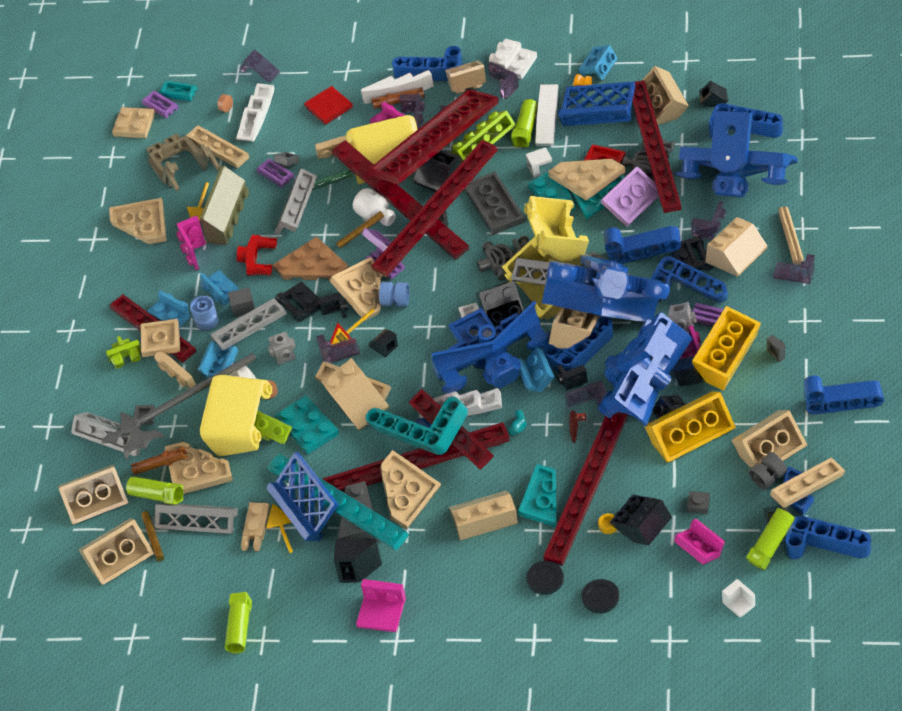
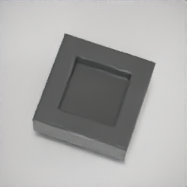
M289 152L274 154V161L281 163V166L290 167L292 164L299 163V156Z
M771 335L767 338V351L778 362L784 360L785 344L782 340H778L774 335Z
M135 405L134 416L137 419L155 409V406ZM154 418L142 425H153Z
M690 491L687 512L708 514L710 493Z

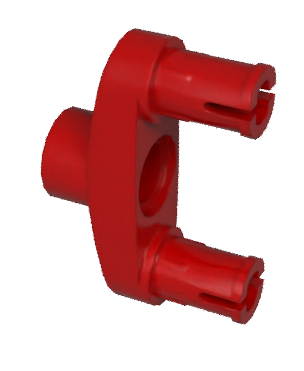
M253 234L247 246H238L236 259L237 262L246 263L247 276L272 275V264L256 263L258 249H276L277 238L261 237V235Z

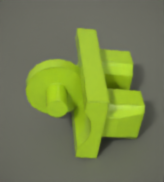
M117 336L118 342L111 344L113 349L106 351L108 360L112 362L115 369L125 365L124 357L130 356L132 362L141 360V347L138 340L130 342L129 338L122 340L120 336Z

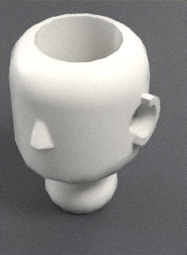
M370 188L362 189L353 200V209L363 220L367 221L381 211L385 217L379 221L383 225L390 226L395 221L396 215L393 210L389 209V202L376 191Z

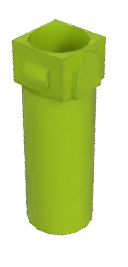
M526 99L522 102L517 122L511 135L514 147H529L538 111V103L535 100Z
M135 476L129 478L126 484V491L130 496L161 501L170 505H176L183 501L182 484H171Z
M776 509L756 544L749 551L746 557L749 563L765 571L771 561L770 559L794 522V516L783 509Z
M247 592L232 593L229 598L230 608L224 648L226 651L234 654L245 651L249 615L252 609V600Z

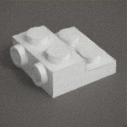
M505 39L503 43H498L496 53H491L489 57L491 71L522 80L536 60L537 52L521 48L520 42Z

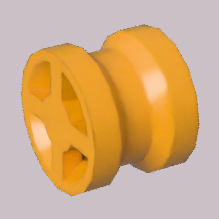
M577 74L574 78L573 86L592 85L591 76L582 77V75Z

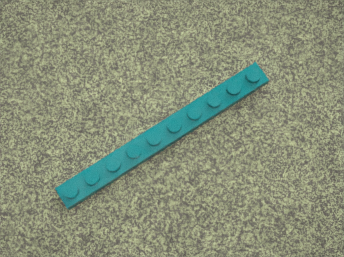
M278 453L266 468L279 477L290 459ZM295 463V472H299V465ZM305 474V485H309V476ZM295 475V486H299V475ZM289 476L284 480L289 483ZM319 478L339 504L334 511L335 513L396 551L408 538L409 534L404 529ZM314 487V498H319V489L317 487ZM305 488V494L308 496L309 488ZM324 500V506L329 508L330 503Z

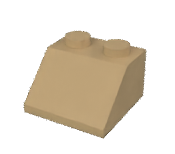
M479 60L445 70L450 90L456 92V94L465 92V88H479L483 86L482 83L486 82L484 65Z

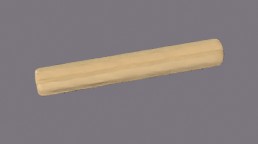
M786 206L780 207L778 213L793 263L796 266L802 265L804 258L789 209Z

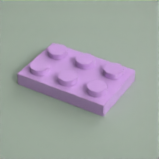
M636 167L600 203L628 227L659 196L655 182L640 168Z

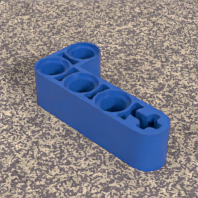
M450 46L445 50L444 57H396L392 61L394 77L397 79L408 73H411L414 77L429 70L433 81H448L445 70L461 66L462 56L461 49L458 46Z
M721 103L716 105L709 119V135L711 138L713 137L715 111L752 113V134L776 138L783 133V118L781 115ZM735 126L729 127V129L736 130Z
M668 226L627 237H622L620 230L614 227L604 231L605 250L609 259L621 264L676 251L681 247L680 232L676 226Z
M670 256L664 257L660 261L651 279L665 281L664 284H669L670 287L675 281L718 303L726 301L729 296L727 287L722 281ZM668 264L674 265L671 270H665ZM683 273H691L688 278H681ZM700 281H707V284L705 286H698V283ZM722 289V293L716 294L715 290L720 291Z
M607 316L599 317L591 334L569 348L560 349L552 344H546L543 347V352L550 368L558 373V365H562L565 372L585 365L612 339V320Z
M812 375L804 380L803 395L809 414L872 408L884 403L881 384L878 381H864L823 387L819 376Z
M797 516L786 535L785 552L789 558L799 559L803 556L807 545L856 558H866L871 553V536L865 531L806 516Z

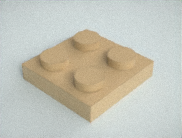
M121 107L112 130L113 137L147 138L155 116L154 109Z
M178 319L141 324L142 357L155 356L157 352H164L165 354L180 352Z

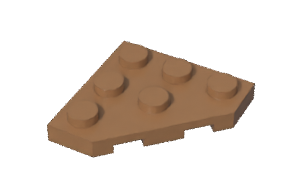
M317 236L273 264V269L284 280H292V277L302 278V280H317V278H328L330 280L333 275L349 268Z

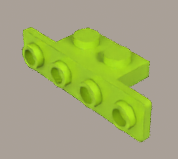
M257 410L254 426L261 433V438L267 441L273 439L281 444H285L292 427Z

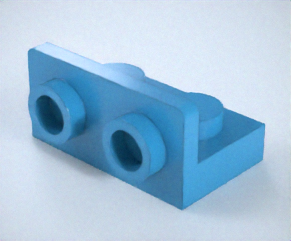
M610 45L593 47L578 70L581 75L595 73L599 81H601L616 62L617 56Z
M220 270L209 277L204 273L200 274L202 289L205 292L208 291L215 302L219 301L223 306L230 302L228 292L239 290Z
M160 290L158 292L159 300L147 312L159 321L178 319L180 328L190 318L188 305L184 301L175 299L170 293L166 294Z
M536 347L526 360L518 359L521 363L519 373L526 389L542 393L555 378L543 350Z

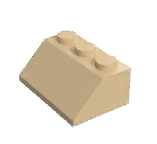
M654 66L643 78L658 125L678 119L689 107L670 72Z
M736 217L707 244L705 262L738 277L767 249V244L752 223Z
M561 307L552 324L549 344L560 349L571 347L591 334L600 315Z
M778 410L731 440L740 458L750 468L756 463H761V459L769 452L775 453L784 461L807 446L789 410Z
M114 465L58 486L72 524L79 523L128 503Z
M507 490L449 507L460 540L518 524L516 508Z
M131 518L78 549L86 564L102 585L154 554L135 519Z

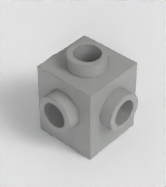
M689 302L670 306L668 318L689 333V326L693 325L694 328V323L697 322L695 312H691Z
M286 331L268 338L270 346H267L271 357L274 356L278 365L296 359L293 350L296 348L295 342L292 337H288Z

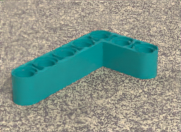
M450 397L444 402L430 428L379 408L370 409L366 414V421L382 434L433 454L442 455L448 450L467 417L468 409L457 397Z

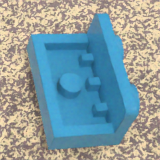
M215 341L210 342L198 367V371L205 379H208L232 365L239 350L234 345L222 351Z

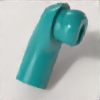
M522 410L514 412L515 421L508 427V432L512 436L521 433L527 426Z

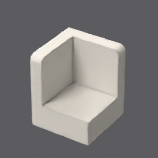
M546 147L526 154L527 167L533 178L540 176L539 166L552 162Z
M737 579L722 591V602L738 617H742L755 607V594Z

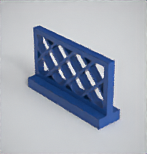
M632 81L566 87L562 109H559L558 113L562 125L574 126L631 121L632 115L630 111L635 83ZM624 88H629V90L624 94L620 92ZM606 90H613L608 95L603 94ZM590 91H595L590 97L586 95ZM574 92H578V93H579V94L576 95L574 98H571V97H570V94H571V93H574ZM618 94L620 97L613 102L611 98ZM598 96L603 97V98H602L600 101H598L597 103L593 101V100L596 99ZM582 97L586 99L581 104L577 103V101ZM623 100L627 102V104L618 105ZM606 102L610 103L608 106H602ZM589 103L593 105L592 107H585ZM573 104L576 106L575 108H569Z
M294 452L276 482H270L266 488L304 540L320 542L324 536L321 531L339 504L300 453ZM297 461L299 463V472H295V463ZM305 474L309 476V485H305ZM295 475H299V486H295ZM287 476H289V487L283 483ZM314 487L319 489V498H314ZM305 488H309V499H305ZM295 489H299V500L295 498ZM324 500L330 503L327 511H324ZM314 501H319V512H314ZM305 502H309V513L305 511ZM314 515H319L317 526L314 523Z

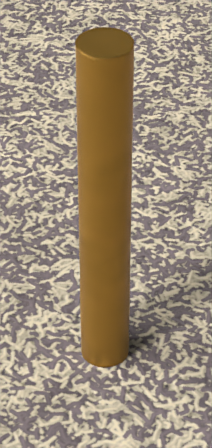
M379 211L336 242L341 249L359 236L364 228H370L385 217L384 214Z
M144 511L141 513L154 554L157 561L164 560V555L148 511Z

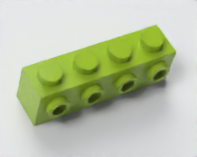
M507 110L492 112L488 115V120L477 124V129L463 136L464 140L453 144L449 152L460 156L462 163L481 140L494 144L516 125Z

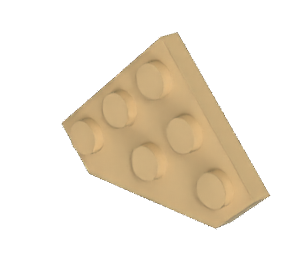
M613 159L561 162L548 171V176L584 200H588L625 173V166Z
M162 198L109 207L112 226L147 244L167 241Z
M371 257L333 275L329 280L361 317L371 309L375 310L364 321L378 315L381 309L379 289L382 274L372 269L371 265L375 261Z
M185 442L165 446V451L168 450V452L182 446L187 450L188 454L185 455L188 457L186 459L176 461L173 465L169 466L172 483L182 484L183 494L233 481L227 460L215 458L211 453L192 448L190 444Z
M392 450L381 464L380 470L390 519L407 530L440 488L441 483Z

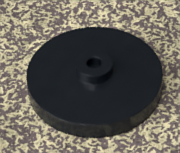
M551 561L535 563L527 572L528 586L538 594H552L558 591L564 582L562 568Z
M596 579L589 582L583 588L582 602L591 612L606 613L617 606L619 590L609 580Z

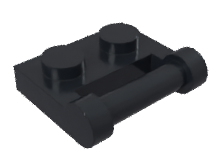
M701 237L681 241V247L676 251H672L675 259L699 271H709L714 267L705 262L706 251ZM692 247L697 249L702 261H697Z
M302 281L286 292L278 293L275 297L276 301L280 305L282 304L297 322L303 321L321 309L319 297ZM292 299L302 310H298L289 300Z

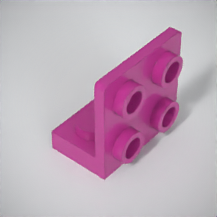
M197 216L177 223L178 231L176 235L178 240L182 242L179 245L183 254H187L186 259L189 266L193 265L197 271L199 267L194 249L206 245L200 221Z
M363 579L361 588L364 599L357 619V627L397 632L406 600L403 584Z

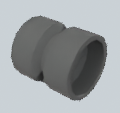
M769 452L761 459V463H756L748 470V473L757 486L766 490L775 482V479H779L787 472V467L780 457L773 452Z

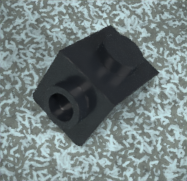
M340 293L318 298L322 315L341 311L342 317L346 318L345 311L348 310L346 299L342 300Z
M562 365L557 366V380L560 385H564L566 390L579 387L588 382L587 370L584 365L566 372Z
M678 395L660 396L652 411L657 418H660L686 404Z

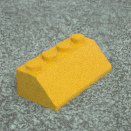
M728 306L725 307L692 360V364L706 383L722 391L725 390L757 337L761 325L760 322Z
M714 391L644 426L651 443L667 463L736 428L721 392Z

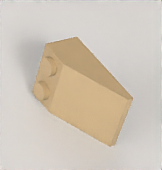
M352 358L321 381L359 431L369 424L366 421V414L370 409L379 408L385 411L390 407Z

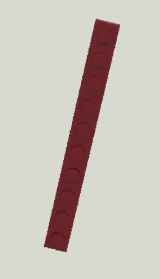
M645 80L634 82L635 90L632 106L663 214L681 211L682 205Z
M346 140L332 149V154L377 193L386 198L408 220L411 221L423 207L398 184L370 176L368 169L374 164ZM439 219L425 233L455 260L469 250V245Z
M481 140L371 265L372 269L388 277L498 151L497 147Z
M618 411L612 418H604L544 553V561H551L560 566L564 565L629 414Z
M503 422L469 432L486 448L510 441ZM452 443L442 455H436L421 448L399 454L419 469L464 456ZM385 459L322 478V480L344 493L345 487L364 481L366 486L383 481L380 466Z

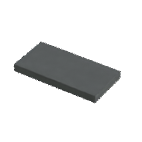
M495 171L472 180L465 187L464 191L492 235L526 222L525 216Z

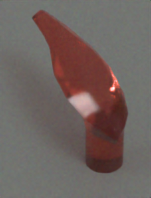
M572 410L569 418L571 439L573 443H576L578 421H586L587 416L586 413L576 414Z

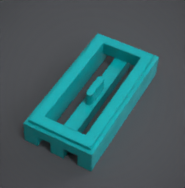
M165 80L159 94L167 98L192 101V96L194 97L198 89L196 85Z

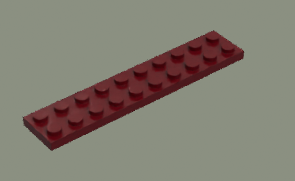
M468 89L368 169L369 175L394 184H400L499 103L498 97Z

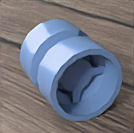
M381 282L379 289L381 306H392L394 303L396 306H408L410 296L408 282H397L396 285L392 282Z
M199 296L193 299L190 309L195 326L202 331L215 328L219 319L212 298Z

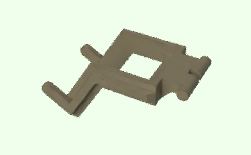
M177 133L164 139V144L158 142L146 148L149 154V165L164 185L167 184L169 188L173 187L175 191L180 190L174 179L175 171L178 170L175 162L170 164L167 161L163 168L161 162L183 150L189 151L204 171L208 168L209 159L216 171L220 170V166L209 146L205 147L204 144H201L198 149L192 139H188L186 136L180 138Z

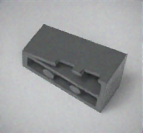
M365 481L345 487V494L373 510ZM341 517L338 539H376Z

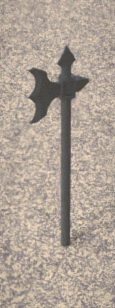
M252 353L137 419L135 416L131 418L130 415L121 412L122 424H120V429L115 432L109 431L101 444L117 443L119 437L130 434V440L124 446V457L127 460L133 450L146 449L152 439L165 438L161 432L156 430H140L142 424L209 387L214 376L230 375L255 361V355Z

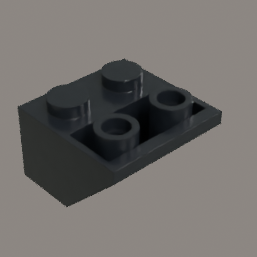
M440 150L416 170L413 183L436 192L461 164V157Z
M512 280L475 292L480 308L484 310L494 327L501 325L500 321L515 313L519 316L524 311L515 282Z
M633 494L615 514L610 524L634 543L649 546L671 520L672 516L663 500Z
M336 539L334 563L340 583L361 582L382 565L377 539Z

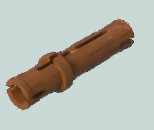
M423 87L395 94L388 93L386 96L372 98L371 100L373 109L382 107L381 103L383 102L393 106L398 103L425 98Z
M183 446L169 452L166 450L160 455L132 463L131 467L133 468L131 470L134 475H139L161 466H170L176 461L186 459L188 456L185 454L188 453Z

